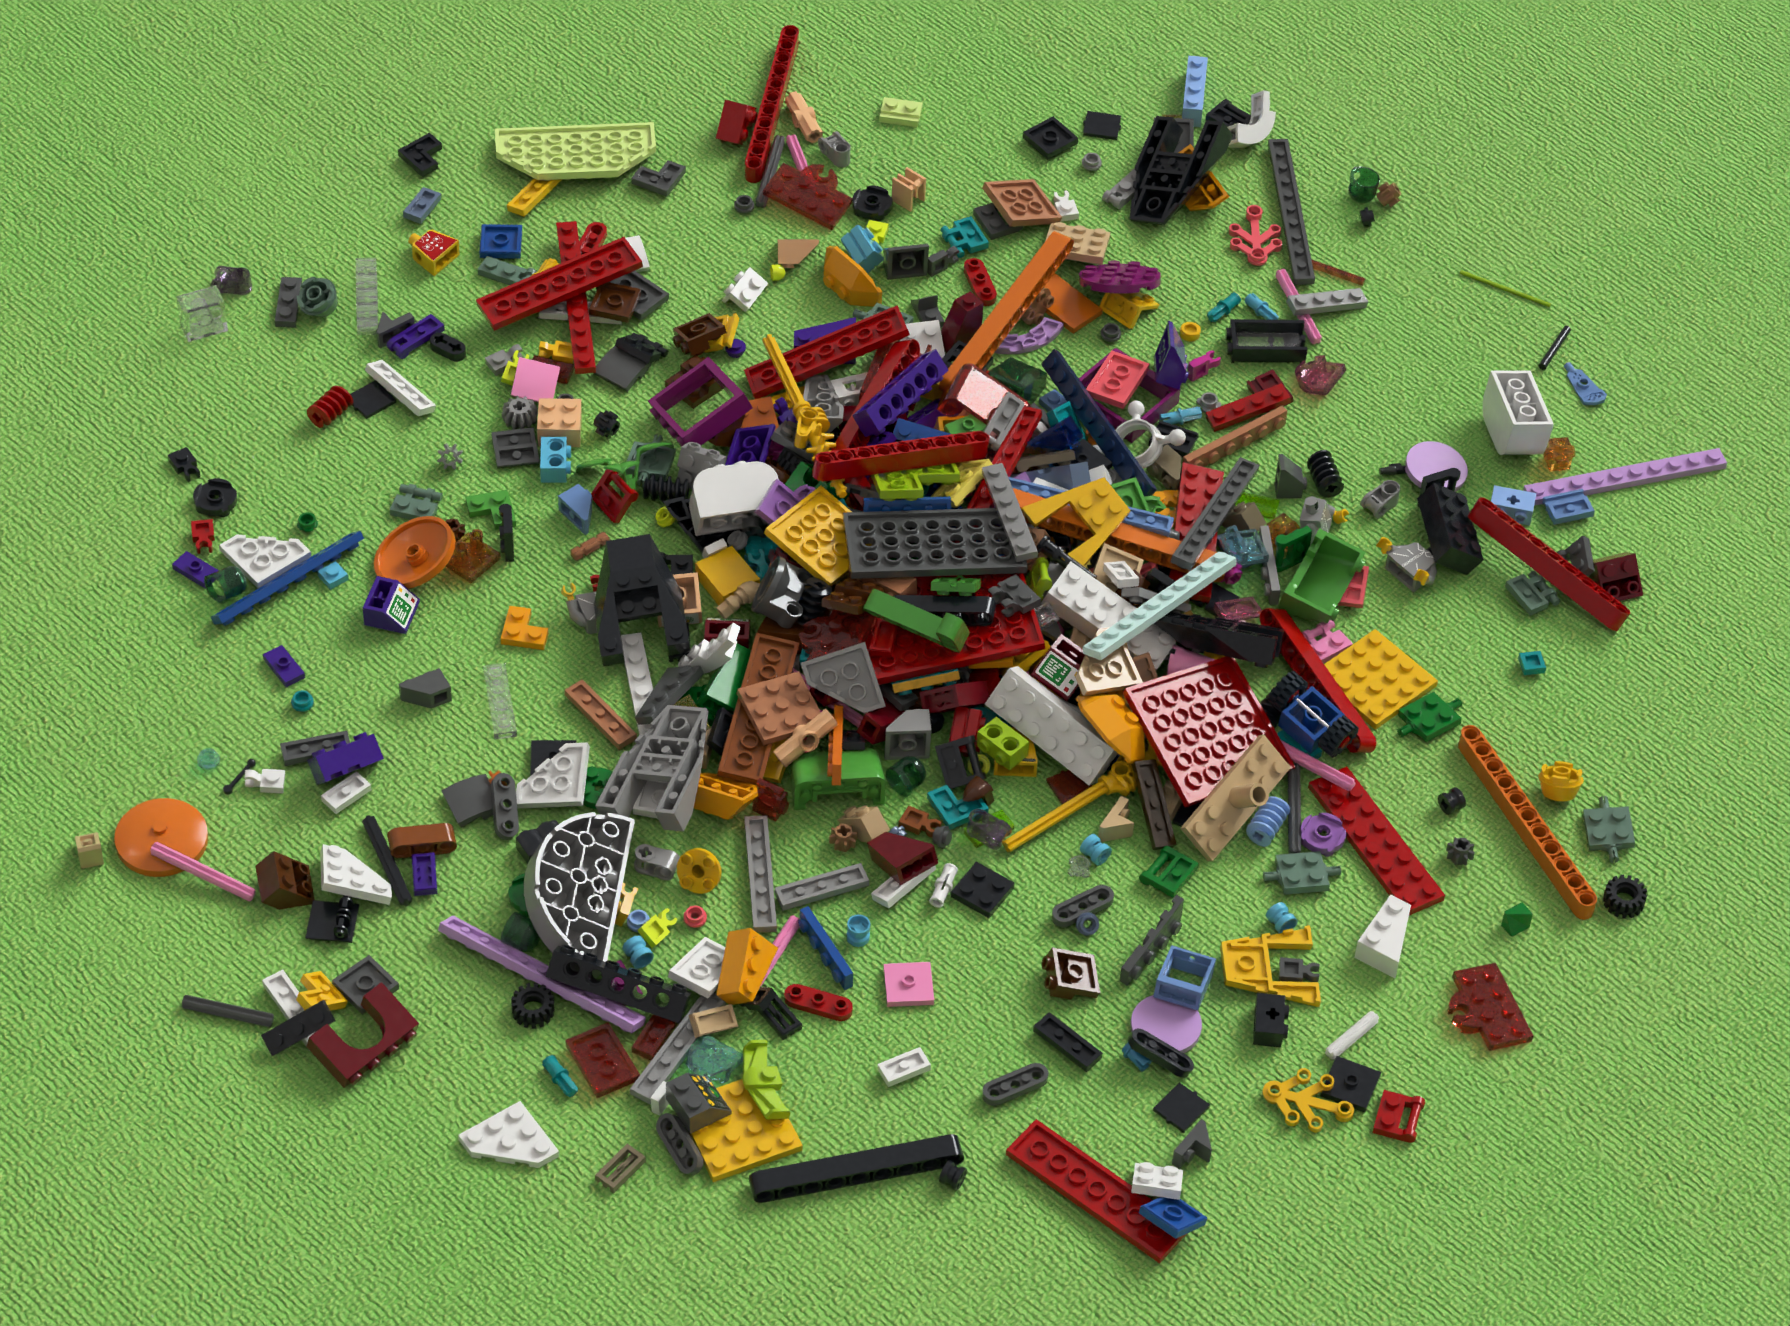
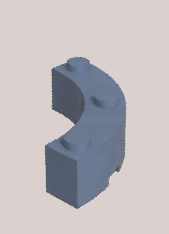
M1088 462L1026 472L1032 483L1037 477L1068 490L1091 482ZM1021 473L1011 474L1010 477L1014 478ZM980 480V481L976 484V488H975V490L973 491V496H974L976 490L978 489V487H979V485H980V483H981L982 480Z

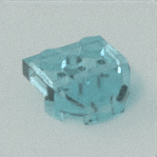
M1233 525L1226 528V532L1221 535L1220 544L1226 554L1236 557V563L1251 565L1268 562L1269 554L1256 529L1238 531L1237 526Z
M706 1035L700 1037L690 1046L685 1065L689 1068L688 1073L708 1076L710 1080H720L719 1083L723 1084L729 1081L731 1072L743 1063V1054Z

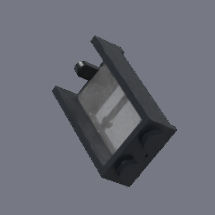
M1230 319V326L1225 330V339L1229 340L1227 342V355L1231 356V363L1236 361L1300 362V364H1305L1307 347H1305L1306 336L1303 335L1304 320Z

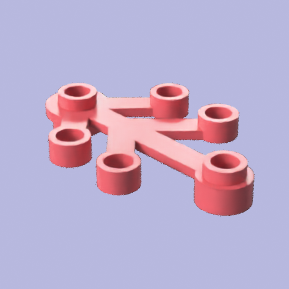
M1250 205L1246 210V218L1251 225V234L1243 230L1239 224H1231L1229 226V235L1235 238L1230 240V249L1242 251L1247 255L1249 263L1261 266L1267 262V255L1273 251H1281L1282 241L1277 239L1281 234V227L1273 224L1260 235L1259 220L1262 218L1263 210L1258 205ZM1239 236L1252 245V249L1242 243L1240 238L1236 237ZM1271 237L1275 238L1271 240L1269 245H1267L1264 248H1261V245L1264 242L1269 240Z

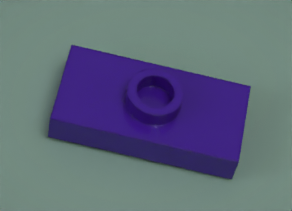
M187 551L172 563L173 570L205 589L220 576L219 570Z
M283 645L263 654V660L285 687L305 678L304 671Z
M435 852L412 854L414 896L438 894Z

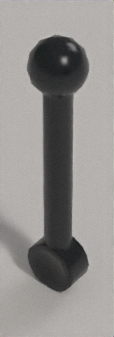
M249 759L245 768L229 785L223 787L225 794H231L233 792L232 788L243 777L245 770H249L256 765L254 759Z

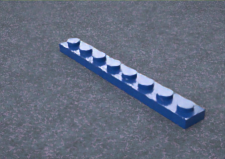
M361 531L351 532L211 616L214 625L223 624L226 626L235 621L234 616L239 613L244 615L252 611L254 604L267 602L271 599V594L274 592L278 594L287 590L289 583L293 581L297 583L307 577L306 573L311 570L316 572L324 567V562L328 560L332 562L342 556L341 552L344 550L351 551L359 546L358 542L364 539Z

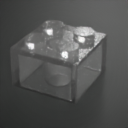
M217 285L176 296L180 326L188 342L228 331L225 303Z

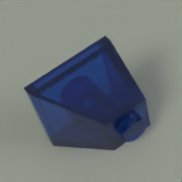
M1070 415L1027 443L1029 446L1064 450L1067 447L1074 449L1081 444L1079 440L1084 436Z

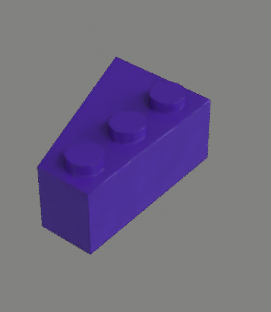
M856 317L794 331V348L856 323ZM856 358L844 364H856Z
M364 732L354 736L355 741L347 744L344 740L334 744V749L326 752L323 748L313 752V758L307 761L316 784L325 783L384 759L375 735L367 736V733Z

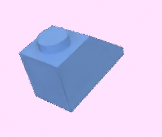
M577 484L558 495L559 511L586 535L589 532L593 497L587 489L585 490L580 484Z

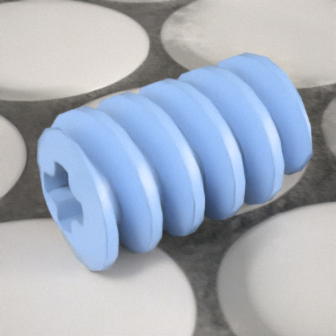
M1270 796L1266 804L1259 807L1246 829L1247 835L1252 842L1262 847L1271 844V840L1274 839L1275 834L1279 831L1283 821L1286 820L1287 815L1290 813V806L1281 798Z

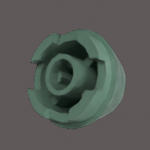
M310 277L301 284L302 289L299 292V296H297V302L304 313L316 317H326L334 312L338 304L336 288L330 280Z

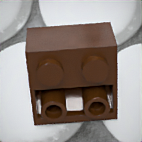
M273 851L255 866L262 903L281 910L311 905L313 900H315L309 865Z

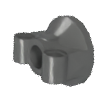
M778 556L768 568L758 587L751 611L776 621L783 628H791L803 613L802 606L798 602L802 593L805 592V585L809 584L807 579L813 578V575L805 568H798L786 562V559Z

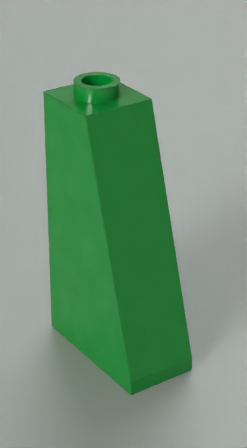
M738 643L736 644L732 658L714 671L696 701L695 706L707 708L708 712L716 715L717 710L722 707L732 715L734 714L738 700L737 689L742 686L751 654L750 649Z

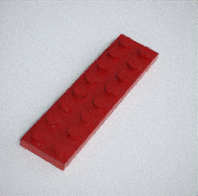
M622 237L476 299V303L495 331L643 267V264L627 239Z
M896 305L784 352L782 355L797 383L835 366L842 365L854 358L863 356L873 350L882 348L892 342L901 340L910 334L900 309ZM771 358L744 369L755 399L766 397L773 392L785 389Z
M1182 463L1174 530L1180 534V541H1183L1223 483V471ZM1218 531L1205 549L1216 552ZM1169 568V577L1174 581L1187 574ZM1212 583L1189 599L1209 603Z
M1347 766L1338 771L1355 780V786L1351 791H1347L1323 777L1309 782V790L1327 813L1341 820L1342 826L1346 830V839L1388 895H1393L1411 905L1409 915L1444 901L1445 894Z
M1037 1119L1006 1149V1156L1159 1264L1187 1235L1185 1234L1175 1239L1139 1214L1140 1207L1153 1201L1144 1194L1131 1193L1132 1185Z

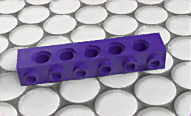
M936 349L920 355L852 415L865 437L872 434L874 436L882 434L886 430L885 426H889L897 421L896 417L907 412L909 405L918 402L921 399L920 395L928 393L932 390V385L944 379L943 375L949 370Z

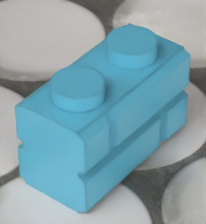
M856 225L850 230V233L845 234L841 238V242L851 258L869 273L875 268L874 266H877L884 260L880 253L883 249L876 241L872 240L874 235L868 228L864 229L860 225Z

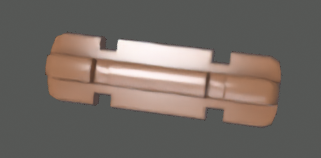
M605 532L597 534L596 538L592 537L580 544V547L576 546L571 549V557L578 561L584 557L583 555L586 556L599 549L600 545H606V541H609V536Z

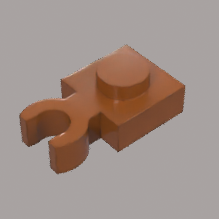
M908 805L899 820L898 827L903 826L905 830L917 835L924 831L927 836L933 838L935 829L932 828L941 827L942 822L938 819L929 820V813Z

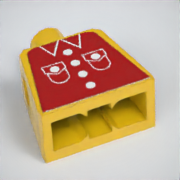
M428 230L422 236L413 233L408 240V243L412 245L414 261L433 276L437 275L460 255L459 240L435 230Z

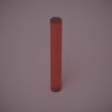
M1312 260L1313 269L1362 286L1365 283L1366 278Z

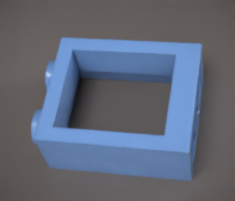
M1171 945L1158 975L1153 997L1199 1010L1213 976L1216 958ZM1174 968L1201 976L1203 980L1201 985L1198 986L1168 976L1171 969Z

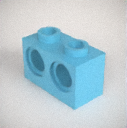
M541 437V483H567V474H571V461H567V458H571V445H567V437Z

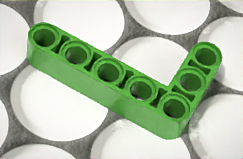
M872 589L863 607V610L873 616L958 653L961 652L970 633L964 621L953 614L945 613L944 617L941 618L877 589Z

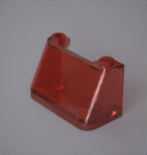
M968 363L959 369L943 390L937 410L947 417H957L964 409L987 425L1008 391L1026 403L1024 406L1031 407V405L974 364Z

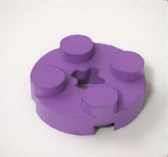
M1323 812L1313 817L1309 815L1303 820L1301 825V845L1313 852L1321 851V854L1324 856H1332L1334 852L1343 846L1346 830H1344L1341 820L1332 814ZM1326 831L1327 836H1321L1319 833Z

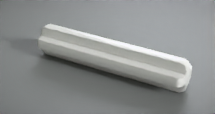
M1369 1011L1326 1048V1056L1334 1060L1336 1056L1341 1055L1378 1023L1379 1016L1373 1011Z

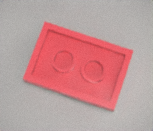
M1111 350L1086 390L1093 399L1124 409L1149 371L1150 364Z

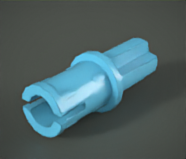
M1254 293L1247 295L1245 304L1251 307L1257 316H1262L1266 320L1279 319V316L1269 308L1267 302H1263Z
M1200 407L1183 410L1178 408L1174 412L1159 414V418L1169 424L1180 423V425H1183L1184 422L1201 419L1202 411Z

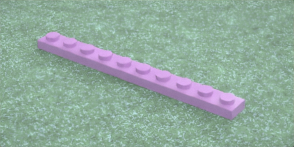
M1720 448L1524 485L1523 491L1536 493L1535 506L1543 504V497L1583 489L1584 495L1587 496L1726 469L1727 461Z
M451 916L440 922L438 931L445 934L448 938L457 940L467 948L483 954L487 959L494 960L502 964L506 969L523 975L527 980L545 985L546 990L550 989L559 994L563 999L572 1001L581 1006L582 1009L591 1011L600 1016L601 1019L619 1026L623 1031L633 1033L644 1026L645 1016L616 1001L545 977L548 965L465 921Z

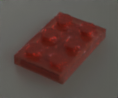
M609 1022L565 1040L567 1049L596 1098L633 1084L640 1076Z

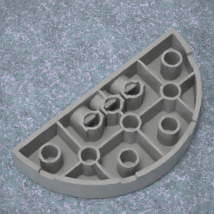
M595 812L571 817L557 825L532 854L524 878L525 904L536 932L552 953L558 946L568 945L575 948V952H578L580 955L591 953L596 955L597 959L606 962L608 960L635 823L634 819L614 813L596 815ZM570 962L571 969L579 972V965L576 962ZM592 970V975L597 979L601 972L599 970Z

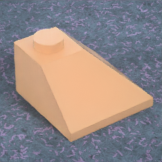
M778 239V264H782L784 268H794V264H799L819 244V239Z

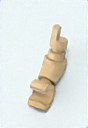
M748 581L739 585L737 591L734 592V596L730 595L723 603L716 607L718 613L726 619L741 608L740 604L745 605L746 603L750 604L753 602L760 584Z

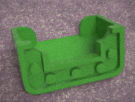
M1319 528L1292 581L1285 589L1277 609H1284L1289 615L1325 623H1328L1329 620L1334 621L1339 613L1337 606L1355 572L1360 573L1366 562L1362 560L1366 552Z
M865 748V750H842L841 785H832V777H827L828 751L803 753L789 765L794 810H805V805L809 800L812 799V802H817V795L861 792L862 799H867V796L872 798L873 805L885 803V776L879 754L872 748Z

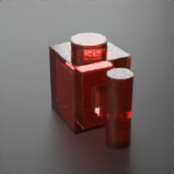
M759 778L756 786L759 787L758 796L752 801V811L762 816H767V818L776 822L781 814L784 815L788 810V792L775 784Z

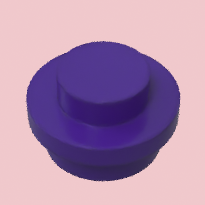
M734 339L732 347L728 348L726 346L725 350L730 357L739 358L745 352L746 345L742 340Z

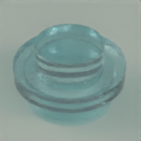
M206 748L199 753L197 763L202 769L211 770L220 764V756L214 749Z

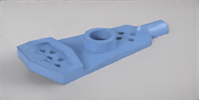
M1570 362L1564 365V368L1568 371L1566 376L1583 405H1598L1605 402L1607 394L1602 389H1599L1582 370L1575 369Z

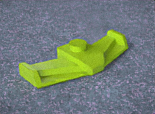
M751 1040L743 1047L742 1081L744 1087L766 1120L789 1119L791 1112L785 1107L776 1091L781 1090L783 1084L777 1066H767L768 1041Z

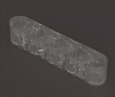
M376 257L356 258L358 335H377L378 281Z

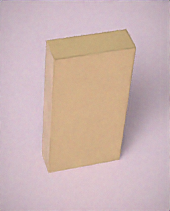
M732 1004L688 1015L695 1038L738 1027Z

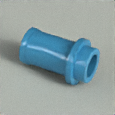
M1129 1043L1123 1047V1056L1129 1058L1141 1072L1146 1070L1150 1066L1149 1064L1152 1063V1060L1132 1050Z

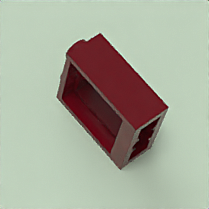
M986 681L953 684L919 692L922 708L929 709L930 714L955 711L956 707L968 708L985 704L989 698Z

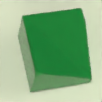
M1523 902L1504 911L1501 926L1511 937L1530 928L1533 914Z

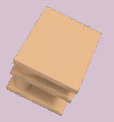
M906 167L905 177L898 174L897 179L893 178V202L911 212L913 197L923 202L925 201V177Z

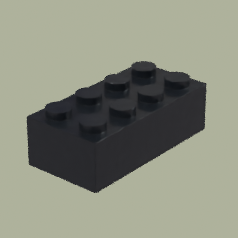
M1433 483L1417 500L1434 561L1437 564L1468 575L1484 559L1474 524L1468 518L1470 510L1467 498L1461 493Z

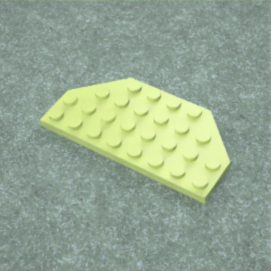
M654 122L495 129L496 158L536 180L550 181L556 179L619 177L656 152Z

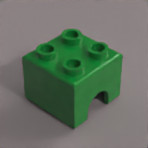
M800 462L785 483L792 491L806 484L816 489L822 486L838 500L844 499L846 501L850 493H847L846 497L840 498L836 495L835 488L830 487V483L814 479L812 476L813 465L806 462Z

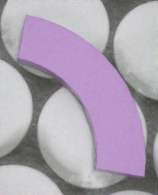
M1044 317L1040 324L1029 330V333L1019 336L1018 334H1008L994 353L1020 354L1037 350L1053 341L1062 331L1064 323Z

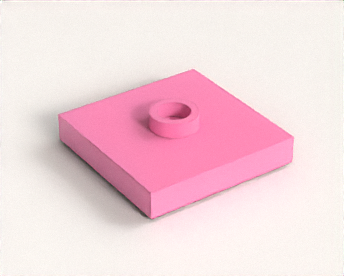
M930 962L884 964L887 1007L934 1005Z

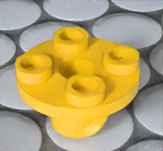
M693 848L680 856L677 863V875L683 889L704 894L713 890L720 882L721 866L718 859L710 851L702 848Z

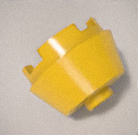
M1555 761L1553 766L1543 764L1538 775L1543 795L1554 801L1573 800L1584 781L1581 769L1576 770L1573 768L1572 763Z

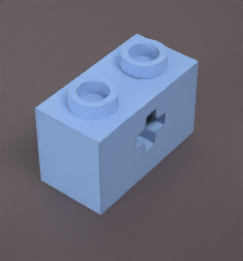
M1494 485L1491 502L1519 524L1530 526L1536 493Z

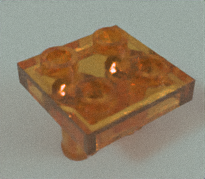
M474 529L472 532L466 533L455 543L453 555L445 567L469 583H472L498 562L501 557L498 551L483 542V532L479 529Z

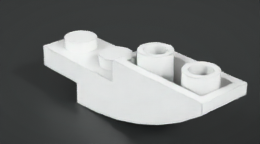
M732 623L727 629L723 628L718 638L712 639L710 642L703 639L698 645H694L687 656L683 655L681 657L678 667L687 665L691 667L701 666L704 674L721 667L733 656L740 626Z

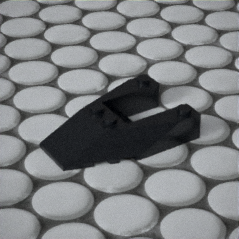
M1156 116L1135 165L1136 180L1133 181V188L1135 190L1134 198L1131 201V221L1165 225L1186 204L1227 151L1233 134L1224 122L1206 120L1193 153L1184 154L1174 153L1183 129L1173 117Z
M650 534L606 541L594 601L603 667L625 663L620 622L662 616L669 656L690 652L691 648L681 589Z
M1170 611L1154 623L1182 645L1191 648V652L1204 654L1205 651L1255 662L1254 666L1267 668L1268 665H1272L1274 658L1280 656L1285 630L1219 617L1212 619L1196 614H1180L1174 611Z

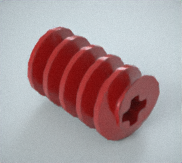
M335 385L329 391H326L313 405L308 407L307 415L315 426L323 428L324 425H330L331 420H336L337 416L346 411L348 406H352L354 401L347 390Z

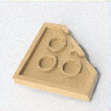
M1108 628L1098 629L1093 639L1101 633H1103ZM1126 644L1102 660L1085 655L1075 676L1083 696L1120 691L1143 683Z

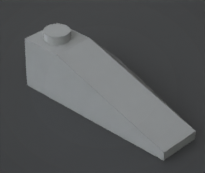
M814 375L807 378L803 398L810 403L811 407H820L824 410L830 422V428L825 433L829 434L843 422L844 407L840 404L839 397L835 394L828 375Z

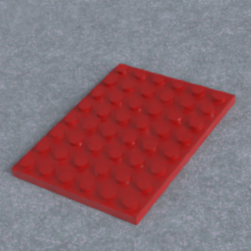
M1016 573V575L1026 584L1023 573ZM1015 574L962 576L964 578H981V588L972 593V596L992 597L988 590L993 586L998 587L997 583ZM958 575L915 577L917 579L918 592L916 595L960 596L959 592H950V595H938L937 591H931V582L935 578L957 577ZM1000 602L996 605L994 621L991 625L967 626L970 633L960 653L899 627L892 656H870L878 684L881 685L1045 650V642L1035 610L1032 609L1024 614L1017 611L1012 616L1005 617L1001 613V610L1005 608ZM868 612L860 615L851 614L859 644L865 642L869 653L876 621L880 618Z

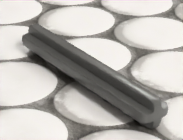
M184 995L182 1000V1007L184 1009L271 1027L274 1021V1015L264 1011L191 995Z

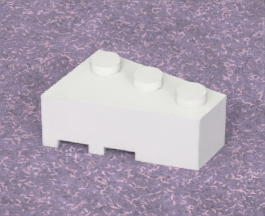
M1390 895L1358 940L1354 958L1396 978L1411 905Z

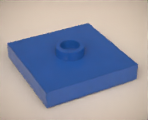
M482 224L480 258L489 256L492 258L521 259L522 225Z
M1159 1197L1142 1205L1139 1210V1214L1175 1239L1204 1226L1207 1221L1206 1216L1181 1199Z

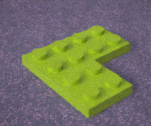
M955 463L871 475L879 498L885 501H894L901 498L915 501L917 498H923L924 490L922 485H931L932 483L952 485L954 482H960V473Z

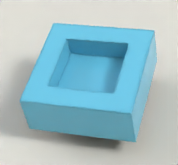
M336 561L318 570V577L330 590L348 581V574Z

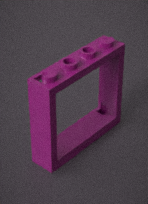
M1114 348V349L1112 350V351H1115V352H1118V353L1127 355V354H1125L1124 352L1120 351V350L1117 349V348ZM1109 353L1079 378L1085 388L1088 387ZM1149 369L1139 386L1160 398L1161 401L1144 414L1141 419L1154 425L1160 419L1159 414L1169 412L1179 403L1180 389L1178 390L1155 382V372ZM1095 401L1115 430L1122 423L1126 422L1125 419ZM1147 430L1132 431L1124 439L1133 443Z
M709 357L648 400L652 407L649 410L656 420L658 419L662 427L667 429L672 438L676 439L681 447L688 442L703 445L753 409L742 390ZM713 378L727 392L731 399L684 431L666 411Z

